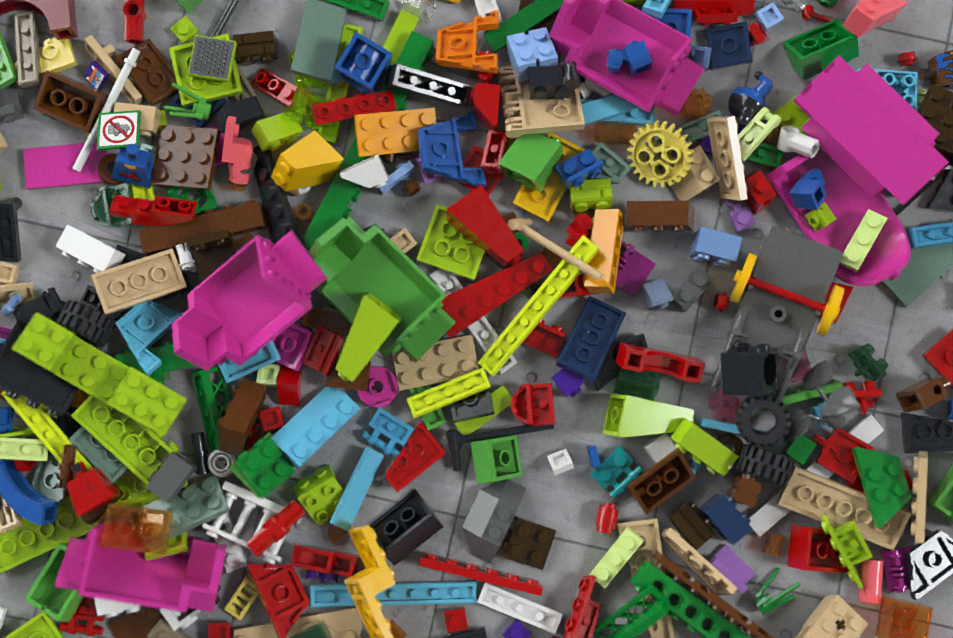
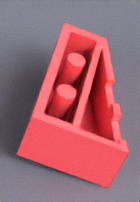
M858 0L842 26L859 38L873 31L875 27H881L887 21L894 20L908 2L905 0Z

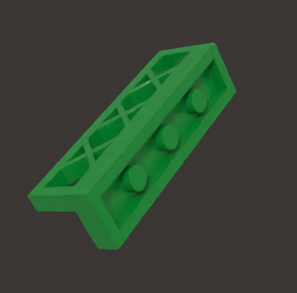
M219 367L211 368L208 371L200 370L191 374L211 453L217 449L219 450L220 429H217V425L222 411L225 413V407L231 401L226 380ZM217 372V384L211 382L209 373ZM217 392L223 395L224 400L222 404L215 400Z
M651 584L595 627L593 635L597 638H636L668 614L670 601ZM652 593L658 600L656 602H645V597ZM633 606L642 607V612L639 614L630 613V608ZM618 617L627 618V623L625 625L615 624V619ZM602 629H612V634L606 637L600 631Z

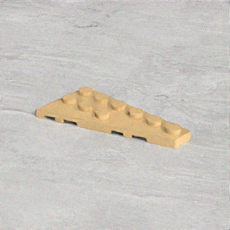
M356 607L302 616L290 628L286 638H361L363 621ZM272 623L236 628L233 638H278Z

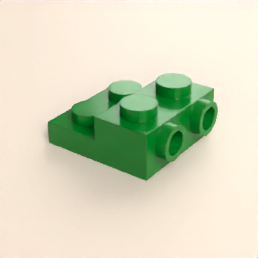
M264 438L260 439L253 445L255 448L250 453L245 451L237 457L238 462L235 465L237 471L261 499L265 498L296 472L282 456L283 452L271 438L267 440Z

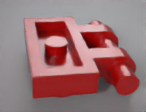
M84 597L68 623L62 622L60 624V631H66L68 634L74 635L76 633H84L86 636L92 637L94 635H103L104 627L96 626V621H104L105 614L98 616L95 599ZM77 619L87 620V625L78 624Z

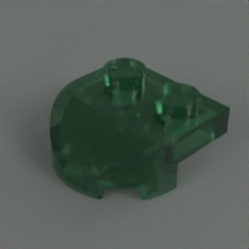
M123 183L113 187L104 186L97 190L98 194L95 200L91 201V214L95 221H98L104 227L111 228L133 225L131 218L111 216L109 210L115 195L134 198L132 184Z

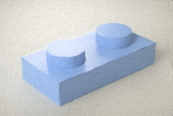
M410 161L400 163L396 166L395 172L391 175L388 174L389 180L386 181L384 186L378 188L383 195L415 172V167Z

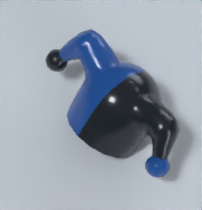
M760 71L754 74L755 79L761 82L755 88L737 87L731 93L728 103L729 112L731 115L738 117L735 119L738 126L747 125L766 106L765 97L771 91L773 83Z

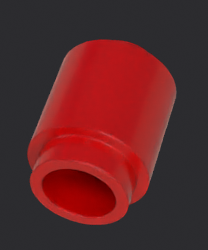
M604 502L603 506L599 505L595 522L597 526L596 531L612 534L613 530L616 529L619 510L616 509L615 504Z

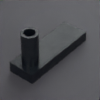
M13 197L9 201H0V261L19 262L22 260L17 210L22 207L23 203L18 197Z

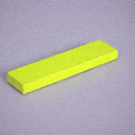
M482 367L406 399L415 419L491 388V385Z

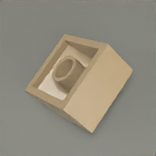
M701 145L693 148L694 152L689 155L694 160L688 163L692 167L689 171H686L687 175L684 178L681 177L682 180L678 183L674 181V184L671 186L679 201H688L715 186L721 180Z

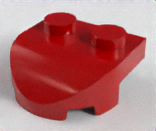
M527 383L520 386V389L511 399V410L514 416L521 423L530 427L556 425L553 384L531 385Z

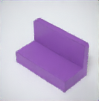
M725 544L708 561L738 588L737 591L742 594L748 589L745 584L755 575V572Z

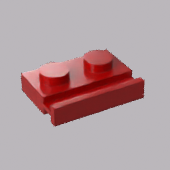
M318 325L302 363L323 373L325 376H330L346 338L323 325Z

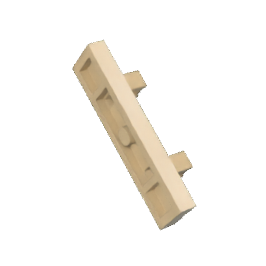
M92 35L84 39L85 50L110 74L109 79L115 84L121 72L112 60L116 56L115 48L111 44L102 48ZM127 78L121 93L130 104L142 105V95L138 92L133 82Z

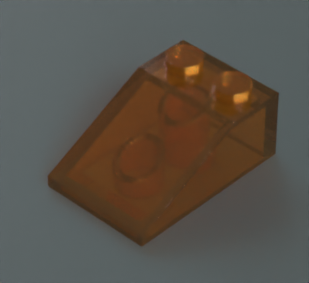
M108 503L100 547L166 555L173 511Z

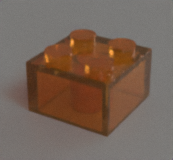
M883 595L875 637L928 638L933 608L922 603Z

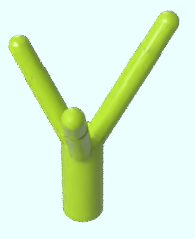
M13 424V428L19 431L0 434V437L7 438L23 435L19 439H26L28 436L36 434L31 428Z

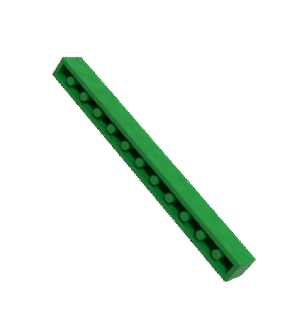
M412 30L395 64L426 72L427 67L425 65L428 59H432L436 51L434 49V41ZM384 83L380 92L393 90L396 103L395 111L406 110L408 106L406 101L409 95L413 96L414 94L385 86ZM355 138L303 237L307 251L311 249L319 237L343 217L345 219L350 217L352 213L350 208L353 202H357L362 192L360 189L362 185L343 179L340 176L341 170L372 157H359L357 138Z

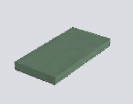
M306 0L290 73L330 84L346 8L318 0Z
M953 243L911 249L910 246V260L900 271L901 275L891 281L887 278L881 281V283L905 308L908 307L953 265Z

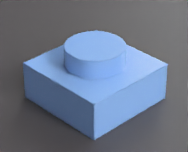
M774 2L754 14L764 31H767L784 19Z

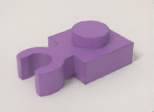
M729 199L725 200L726 206L733 211L728 216L736 233L756 224L748 205L742 207V201L737 200L736 204H732Z

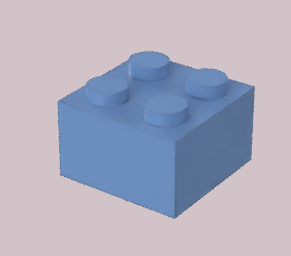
M701 227L693 235L688 256L693 257V261L699 263L708 261L718 268L728 267L737 261L742 237Z

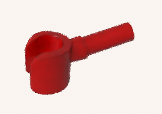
M806 5L805 8H802L803 19H818L826 23L829 22L830 18L814 13L813 5Z

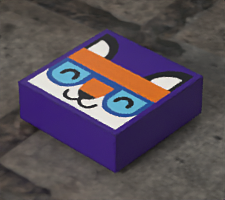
M93 61L88 66L83 77L95 89L101 90L110 74L96 61Z

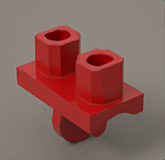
M581 213L577 215L568 226L566 232L569 233V236L565 242L566 244L574 247L583 235L586 238L589 236L592 230L590 229L592 219L588 214Z
M873 380L862 382V390L856 391L854 382H844L842 387L847 386L851 388L860 406L858 409L860 415H865L867 408H873V402H877L878 397L882 396L881 389H876Z

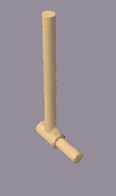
M516 218L508 221L507 225L510 230H519L597 281H600L603 274L528 227L532 225L530 218Z

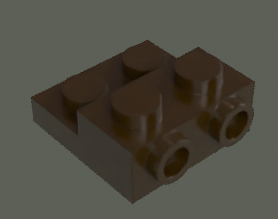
M517 516L516 520H512L508 532H511L509 540H504L501 549L504 552L503 556L515 562L543 570L556 530Z

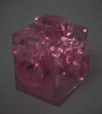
M717 388V392H711V396L708 397V408L711 409V417L736 418V409L739 408V397H736V395H723L722 388Z

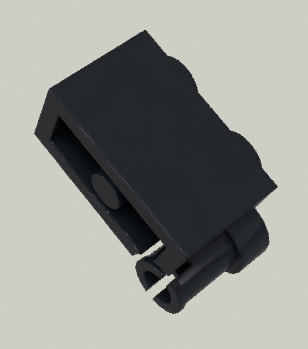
M570 61L564 64L565 76L562 66L529 67L530 100L571 98V90H575L580 86L577 63L572 61V67H570Z
M55 287L47 289L48 292L44 291L43 295L15 309L13 314L17 317L19 311L33 317L38 312L55 322L65 302L61 301Z

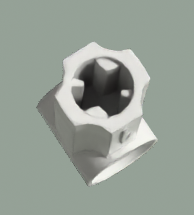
M781 127L777 143L779 150L784 152L794 151L809 158L815 157L820 147L819 140L799 133V129L796 127Z

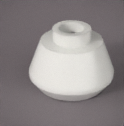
M217 449L208 458V468L215 476H228L232 473L229 468L236 462V457L233 454Z

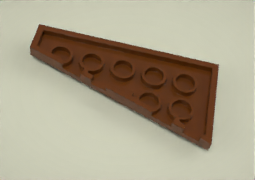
M658 551L653 555L652 558L657 561L656 566L665 573L667 570L671 571L674 574L672 578L681 585L684 582L690 586L688 590L699 597L702 594L707 598L705 602L740 627L753 638L757 636L759 638H774Z

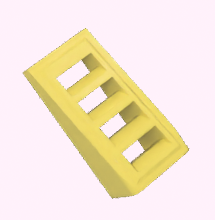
M249 574L246 575L224 607L225 611L241 621L258 596ZM242 589H245L246 591H248L249 593H251L253 596L251 597L249 594H247L246 592H244ZM237 596L241 597L242 599H244V600L247 601L248 603L246 604L245 602H243L242 600H240ZM234 602L235 604L243 608V610H239L234 605H232V603Z

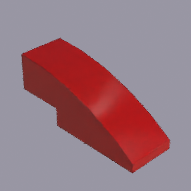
M295 544L290 565L327 574L333 573L351 577L358 571L360 556L336 550Z

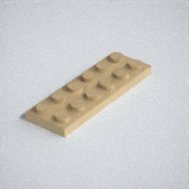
M795 465L787 486L783 487L776 501L782 507L820 522H824L822 514L826 512L835 528L854 520L865 540L890 550H894L911 516L909 511L901 508L882 527L875 528L865 493Z

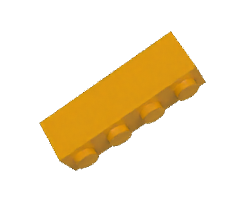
M595 209V215L592 217V236H589V240L600 250L588 265L603 274L600 281H597L588 274H584L583 285L593 294L615 293L625 218L619 209Z

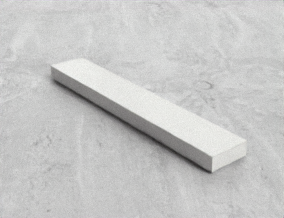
M437 269L429 275L446 295L463 288L455 275ZM485 317L467 327L485 353L499 337ZM513 355L499 370L500 374L517 363Z

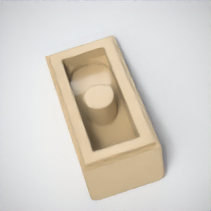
M33 282L0 285V308L16 292L22 296L21 302L17 305H23L35 299L36 294Z

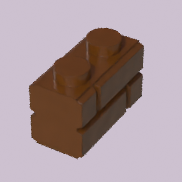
M740 472L739 476H732L730 481L731 487H728L726 496H730L738 503L754 507L758 498L756 495L759 494L762 485L756 482L757 477Z

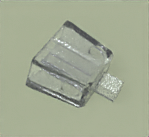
M393 0L399 11L402 9L420 18L419 21L429 24L437 8L434 0Z

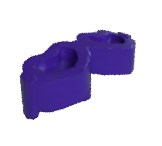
M307 570L306 579L320 577V584H324V578L338 583L339 575Z

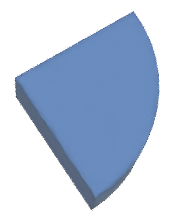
M690 45L692 47L690 53L694 61L708 68L712 48Z
M16 292L2 307L1 313L6 317L15 310L14 307L21 302L22 296Z

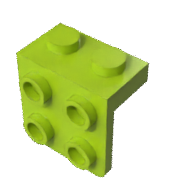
M329 464L318 468L315 473L299 480L294 485L297 499L317 525H322L331 519L344 492Z

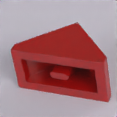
M281 364L277 381L279 405L300 406L302 366L299 371H296Z

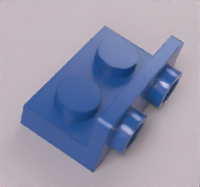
M587 149L555 166L554 171L566 189L571 187L577 188L584 183V180L590 177L593 179L600 175L604 162L602 160L598 161L591 150Z

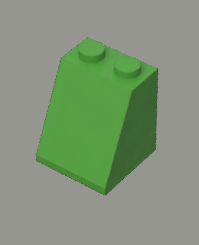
M543 133L525 134L514 141L498 164L505 176L541 193L564 149L561 141L553 136L548 138Z

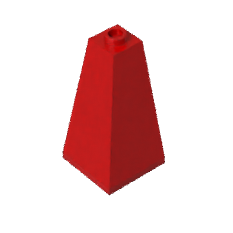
M479 186L447 208V222L505 267L509 264L514 266L522 260L523 248L482 186Z

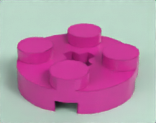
M380 366L370 367L368 391L357 390L358 396L369 406L384 407L390 404L397 396V378L387 368ZM375 381L383 384L379 393L376 390H372Z

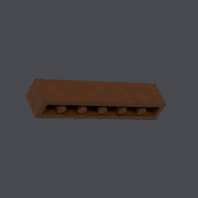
M248 200L241 206L232 204L224 206V210L216 211V209L204 211L202 215L196 216L194 214L193 220L185 223L167 226H144L138 232L143 254L150 256L172 248L176 250V246L179 244L184 246L188 238L226 229L233 236L266 229L267 223L262 204L259 201L256 202V200Z

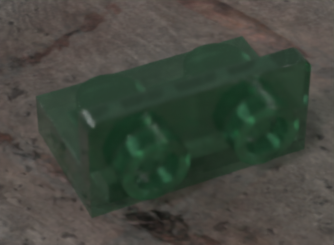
M620 367L613 393L654 401L659 391L661 373L655 371L637 372Z

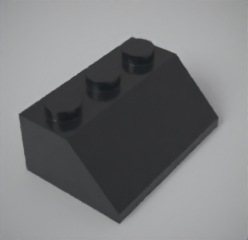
M416 489L369 525L376 533L378 546L383 549L386 558L394 566L444 527Z

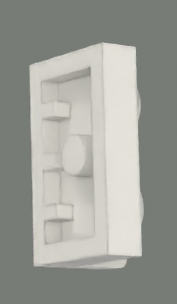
M160 609V612L174 631L179 627L184 630L198 619L196 615L201 612V610H195L189 615L187 613L188 609L186 612Z

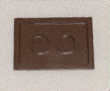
M148 39L133 47L139 50L140 54L135 62L137 63L136 67L132 68L128 77L151 106H155L178 93L179 90L172 86V83L177 84L174 69L152 41ZM132 48L115 57V61L121 69L125 64L124 59L128 58Z

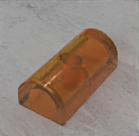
M596 122L595 143L632 145L629 143V140L635 138L633 134L637 131V124Z

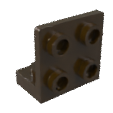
M227 229L186 239L187 246L194 252L198 276L201 282L237 253L233 234Z

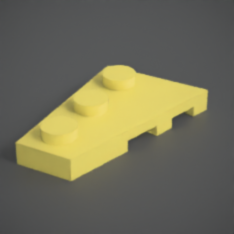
M55 37L51 40L48 38L43 42L44 45L39 48L41 78H44L46 70L60 72L77 66L70 39L58 41ZM15 62L13 65L18 76L17 62Z

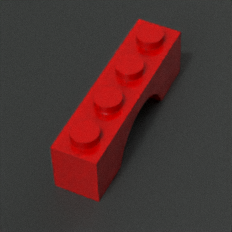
M621 342L615 361L622 369L637 372L655 371L695 383L701 382L705 363L697 357Z

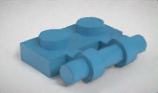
M379 407L368 424L375 429L373 434L365 430L361 437L367 440L369 445H375L383 450V453L387 456L390 454L396 458L401 451L394 448L395 444L399 443L404 446L415 428ZM380 433L391 438L388 444L378 438Z

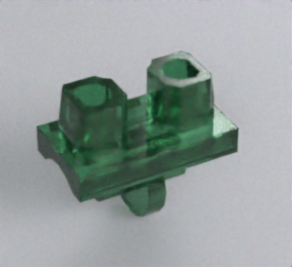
M870 343L852 350L848 356L857 368L853 373L856 377L863 375L866 380L869 379L875 382L887 375L885 370L888 367V363L882 358L875 360L871 356L875 349Z

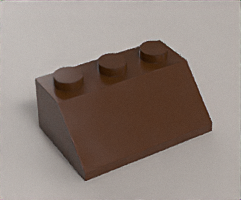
M46 70L33 109L90 133L109 94L58 72Z
M676 448L630 482L626 489L635 503L647 515L697 477L680 449Z

